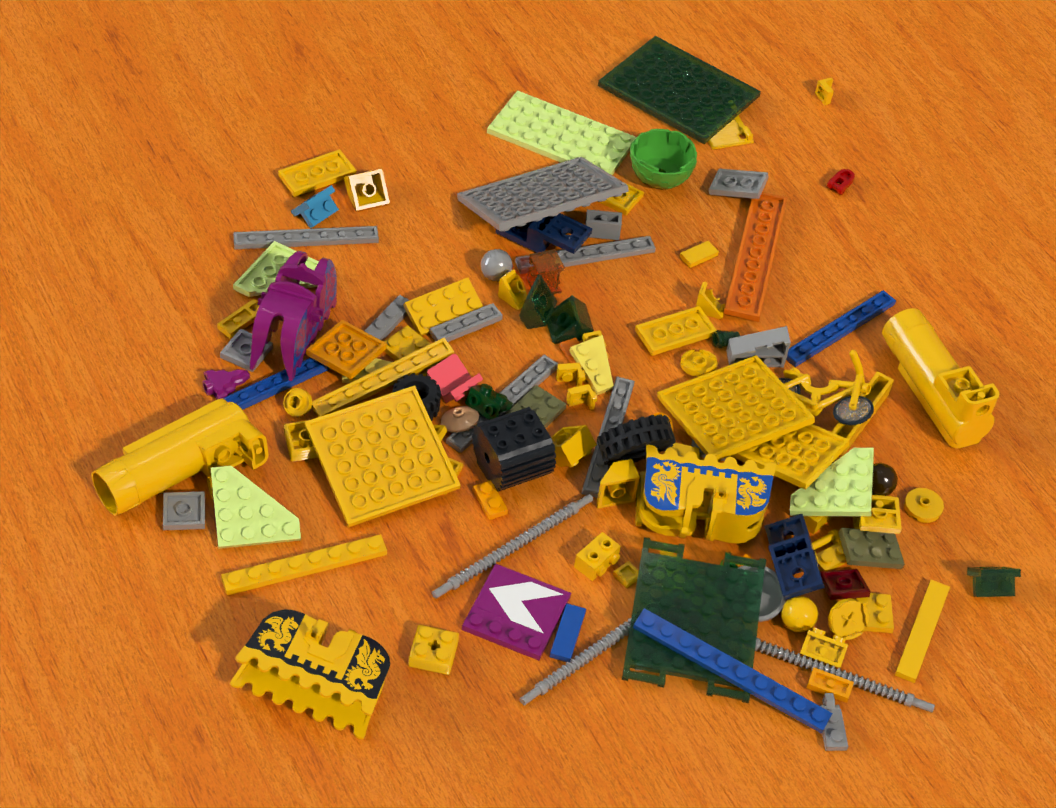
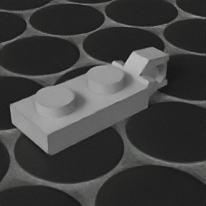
M825 693L824 699H822L823 705L820 706L833 713L822 732L825 750L847 751L848 742L840 705H835L833 693Z

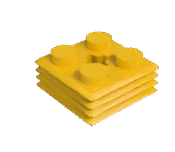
M306 421L284 424V435L291 461L318 458L304 426Z
M418 625L409 655L408 666L449 675L458 645L459 633Z

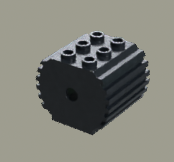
M530 407L476 424L473 427L472 444L477 464L486 479L492 481L498 492L554 472L556 467L555 446L539 417Z

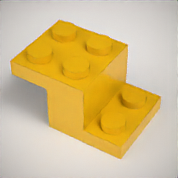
M872 495L871 516H853L854 529L900 534L902 528L899 498Z

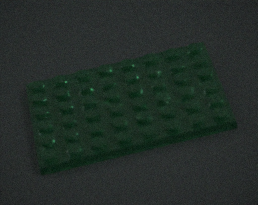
M654 36L598 80L599 87L703 144L707 143L758 99L761 91L657 36Z

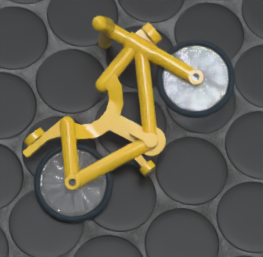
M856 350L849 352L856 371L854 382L830 380L827 387L815 388L811 386L810 375L802 374L794 367L783 371L786 378H779L813 416H818L823 408L836 402L838 403L833 409L834 418L844 425L861 424L867 421L874 412L873 403L861 396V393L866 395L870 393L871 384L865 383L863 367ZM839 388H846L845 390L821 401V395L834 393ZM803 389L807 393L812 394L811 399L800 395V391Z

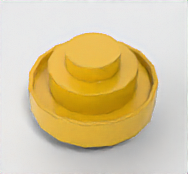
M291 389L284 397V409L291 416H305L312 408L311 395L304 389Z

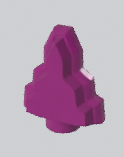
M239 369L231 372L226 370H208L204 372L206 380L203 381V388L208 396L213 394L216 399L224 398L229 393L235 391L236 386L247 381L250 378V374L247 370Z

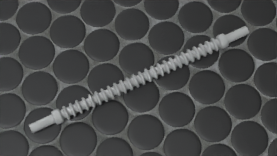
M588 494L577 502L569 503L567 507H563V510L560 509L554 515H550V518L547 517L541 523H537V526H533L532 529L529 528L528 532L524 531L519 537H515L514 540L511 539L510 543L507 542L501 548L493 551L492 554L489 553L487 557L484 556L483 560L479 559L478 562L474 563V566L470 565L469 568H465V571H460V574L457 573L455 576L450 577L447 583L432 591L433 597L437 599L451 589L456 590L460 587V584H464V581L468 582L469 579H473V575L477 576L483 570L486 571L487 567L491 568L492 564L495 565L496 561L500 562L501 559H505V556H509L510 553L513 554L514 550L518 551L523 545L532 542V539L535 540L541 534H545V531H549L550 528L553 529L554 525L557 526L563 520H567V517L570 518L572 515L577 514L580 508L593 501L592 495Z
M674 589L663 598L654 600L645 609L658 614L659 611L661 612L666 608L667 604L679 597L680 592ZM637 612L636 615L628 619V622L625 621L619 625V628L616 627L615 631L612 630L610 634H606V637H602L597 643H593V647L589 646L588 649L584 650V653L581 652L579 656H575V659L566 662V666L562 665L561 669H557V672H552V675H548L543 681L536 683L535 688L520 698V702L526 705L537 696L546 694L548 689L551 690L552 686H557V683L565 680L566 676L570 677L571 673H575V670L584 667V663L588 664L589 661L593 660V657L596 658L598 654H602V651H606L611 645H615V642L623 639L624 635L628 636L629 633L633 632L634 623L641 612Z
M736 632L732 633L731 640L748 645L752 650L757 651L759 649L760 653L765 651L766 655L768 653L772 657L776 655L777 659L781 657L783 661L789 660L788 662H794V665L806 666V669L811 668V671L815 667L853 681V686L863 687L864 691L869 689L870 693L874 691L876 695L880 693L881 697L886 695L887 699L891 697L893 701L898 700V703L904 702V705L908 707L915 706L929 712L934 710V704L915 698L914 694H904V691L898 692L899 690H893V687L887 688L886 684L884 686L880 682L876 684L875 680L870 682L869 678L865 680L863 676L859 678L858 674L854 676L852 672L846 673V670L835 669L834 665L832 667H829L828 663L824 665L823 661L818 663L817 659L813 661L811 657L807 659L806 655L803 657L800 656V653L796 655L794 651L789 652V649L783 650V647L777 648V645L772 646V643L766 644L765 640L761 642V639L757 637L750 638Z

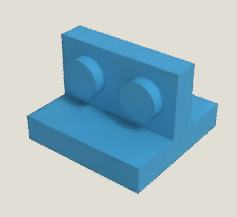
M332 185L291 210L292 214L295 217L301 213L310 228L314 227L339 210L330 197V194L335 192V189Z

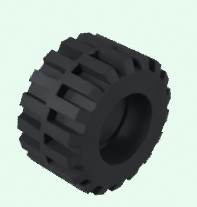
M413 373L410 376H403V379L399 378L393 386L392 393L415 386L431 421L433 417L436 418L440 410L441 399L439 384H436L434 379L431 380L430 376L425 377L423 374L415 375Z

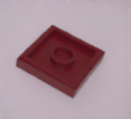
M858 569L820 571L825 587L824 590L830 600L870 597V589Z

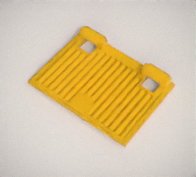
M729 101L727 105L690 110L712 150L754 143L753 134L743 124L737 114L738 109L733 101ZM730 109L731 113L726 114L724 110ZM739 135H745L746 138L741 139Z

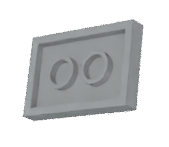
M718 169L709 188V194L759 199L769 178L768 172Z

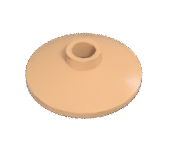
M469 406L455 407L444 413L441 418V425H445L449 432H464L470 430L478 423L479 413Z

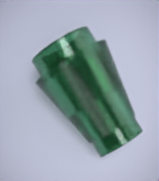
M717 330L712 334V343L715 347L723 348L728 346L730 338L739 337L740 334L738 331Z

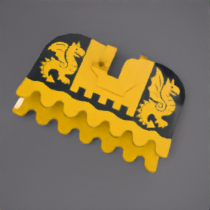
M288 609L275 611L266 616L236 656L235 660L242 663V665L231 680L230 685L234 688H242L246 683H250L252 685V693L257 697L263 696L265 692H271L274 704L282 705L286 700H291L294 712L300 714L307 708H311L315 721L322 722L326 717H332L335 729L343 730L347 725H352L354 736L358 739H364L369 720L380 697L384 680L390 668V657L384 647L372 638L349 629L348 632H337L327 648L322 645L327 634L328 622L321 619L317 621L304 613Z

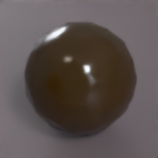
M875 463L873 465L872 495H890L896 489L897 474L888 464Z

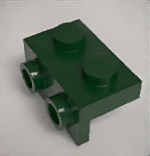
M481 384L471 387L465 404L478 411L487 419L497 418L500 412L511 409L513 403L507 399V396L495 392L490 385Z

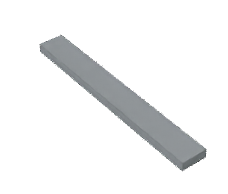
M377 226L233 232L234 249L268 248L274 241L287 247L379 243Z
M645 236L583 246L575 254L566 250L516 257L515 263L520 274L654 253L656 247L651 237Z
M543 355L500 393L507 396V399L513 403V407L535 385L541 384L557 370L558 363ZM509 410L500 412L499 417L505 415ZM479 413V421L477 424L488 421L489 419H487ZM474 428L464 432L452 433L446 439V444L462 453L472 444V431Z
M616 376L599 436H601V433L607 432L608 429L615 428L618 424H623L635 381ZM596 443L582 494H591L592 497L598 498L600 482L610 466L604 465L598 443Z

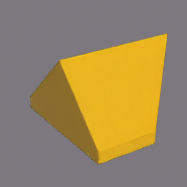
M514 269L500 278L499 298L516 310L521 309L531 301L527 296L523 279Z
M705 281L702 283L696 307L700 306L706 316L721 319L725 304L718 302L720 298L714 297L713 289L706 290L708 283Z

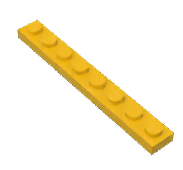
M444 337L312 401V409L318 417L345 409L394 385L399 378L403 379L405 375L417 374L454 354V350Z
M380 534L221 574V579L228 596L387 555V548Z

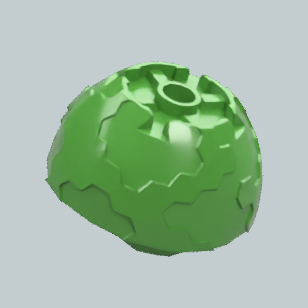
M651 129L650 131L642 132L631 143L630 157L632 168L636 176L643 183L653 188L666 190L675 188L684 183L696 167L697 152L695 144L679 131Z

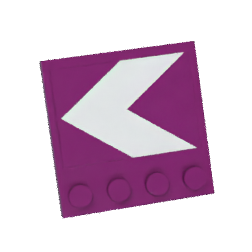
M495 563L462 625V630L539 661L564 612L566 603L571 598V593Z

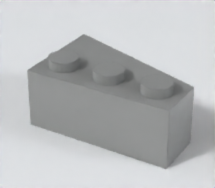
M787 326L730 338L726 350L729 365L757 355L767 367H784L791 343Z

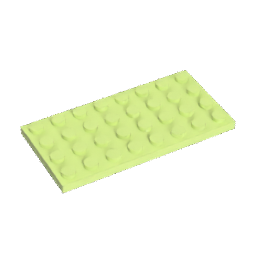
M518 90L487 128V133L558 162L583 157L611 175L614 174L629 153L631 143L637 138Z

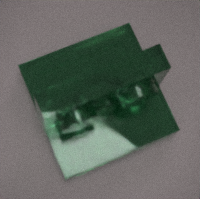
M1006 566L967 567V575L973 576V596H1015V577H1021V569Z

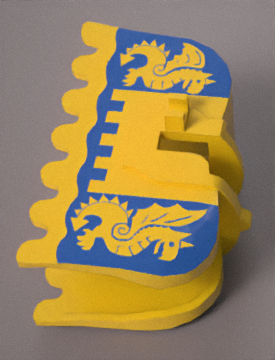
M646 445V472H640L639 517L652 531L665 536H675L683 539L694 534L696 519L706 520L704 540L714 541L715 539L727 543H746L755 538L761 529L777 465L775 463H767L763 469H759L755 461L747 460L743 466H739L733 457H727L724 463H719L717 457L713 454H708L704 460H699L697 454L693 451H688L684 457H679L677 451L673 448H668L664 454H659L655 446Z

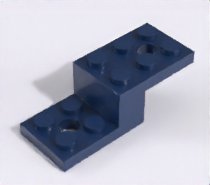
M561 213L557 216L544 217L540 221L528 222L526 225L521 226L523 227L522 229L518 228L520 226L511 227L508 231L496 229L497 234L539 254L543 253L550 244L575 254L592 234V228Z
M803 514L765 525L770 544L769 550L784 599L787 600L825 588ZM787 535H793V536H794V537L791 538V539L784 540V538H785ZM804 572L802 577L794 578V574Z

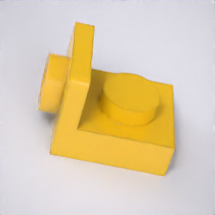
M832 78L819 80L817 83L815 94L824 105L831 103L834 92L831 88Z
M580 363L558 364L556 379L557 382L576 381L577 386H582V381H585V371L581 370Z

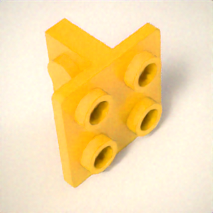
M815 627L813 631L808 630L800 654L840 668L849 645L845 643L846 639L837 635L830 638L825 636L826 631Z

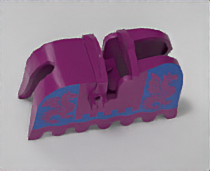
M297 251L281 266L275 282L271 283L268 287V293H261V298H258V305L260 306L252 331L251 370H254L257 360L264 351L265 344L271 341L272 332L277 331L279 320H284L280 340L281 351L289 381H293L296 368H300L306 349L310 347L311 343L315 342L317 331L322 330L324 319L327 320L329 318L331 308H334L337 303V275L332 260L321 258L315 270H312L305 264L308 259L307 253ZM300 281L317 285L316 293L314 294L305 287L300 286Z

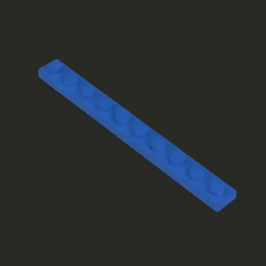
M645 608L634 623L633 628L821 734L833 714Z

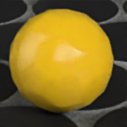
M805 596L790 598L785 602L781 610L782 622L788 629L794 632H807L817 622V606L811 599Z

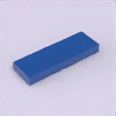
M566 603L550 652V658L570 662L586 614V608Z

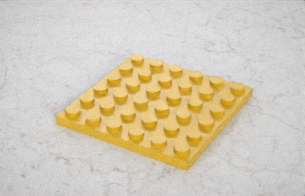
M757 355L657 392V397L704 454L715 455L717 461L815 423V417Z
M415 386L306 421L304 424L348 528L460 489V482Z

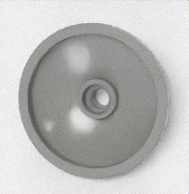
M748 564L738 567L729 575L725 583L724 595L729 608L736 615L748 621L763 622L774 618L780 613L786 601L783 597L777 574L770 568L762 565ZM750 597H754L756 601L750 600Z

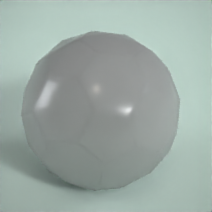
M493 249L485 253L480 264L483 275L492 281H500V278L510 272L513 267L510 255L501 249Z

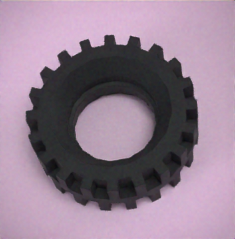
M662 414L629 420L627 423H621L615 428L608 429L607 432H603L601 436L597 437L604 465L608 466L619 460L632 459L635 463L641 459H646V445L655 446L659 453L666 451L667 448L672 447L676 443L669 419L666 415L662 416Z

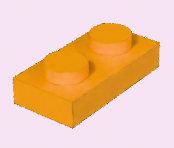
M491 480L473 486L472 491L489 520L507 515L508 509Z
M813 667L806 688L823 695L825 693H833L834 699L847 703L854 682Z

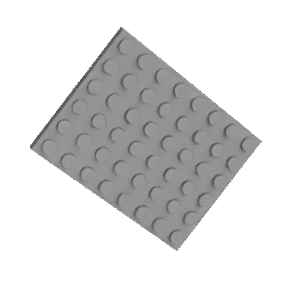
M578 157L457 193V198L497 230L508 231L511 227L524 226L528 222L540 221L547 216H557L560 212L573 211L577 207H586L596 201H605L609 197H619L622 193L629 192L628 185L585 158Z

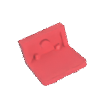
M452 354L427 370V375L431 377L430 379H434L436 384H439L441 397L446 404L453 399L457 402L465 396V391H470L471 387L477 386L483 380L480 373L471 377L456 354Z

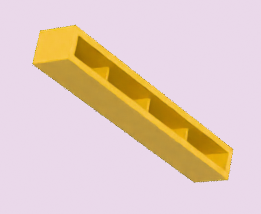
M877 371L869 382L871 384L870 393L868 395L861 393V396L873 403L874 412L867 421L858 425H844L839 422L833 429L832 433L849 439V447L835 461L845 455L888 397L894 379ZM860 400L858 417L855 419L851 418V410L848 409L842 420L858 421L863 419L870 411L868 403Z

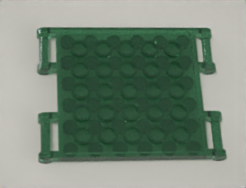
M644 537L622 680L628 681L630 679L647 682L664 688L666 675L707 682L706 696L712 697L717 695L749 703L750 693L744 690L738 691L714 686L715 683L737 687L637 631L633 626L645 608L753 669L766 559H751L725 552L723 566L683 559L685 544H668L652 541L650 538ZM650 548L677 554L676 557L650 553L648 550ZM730 563L758 569L757 572L732 568ZM630 668L659 673V676L630 671Z

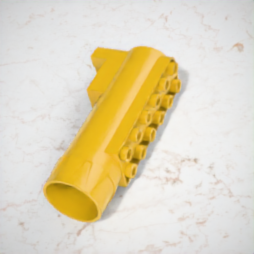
M911 308L895 314L884 325L882 335L892 353L900 361L898 370L949 446L963 448L979 443L993 427L995 419L992 412L999 397L998 389L993 383L983 385L971 366L963 368L958 366L936 334L933 326L920 310Z
M220 398L123 447L124 456L115 458L94 470L91 477L101 502L112 515L117 516L139 506L149 498L201 471L207 477H210L212 467H235L245 462L252 470L258 468L267 461L269 456L267 440L250 423L247 415L239 405Z

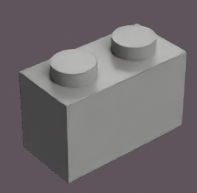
M587 209L585 225L592 228V234L589 237L619 240L622 213Z

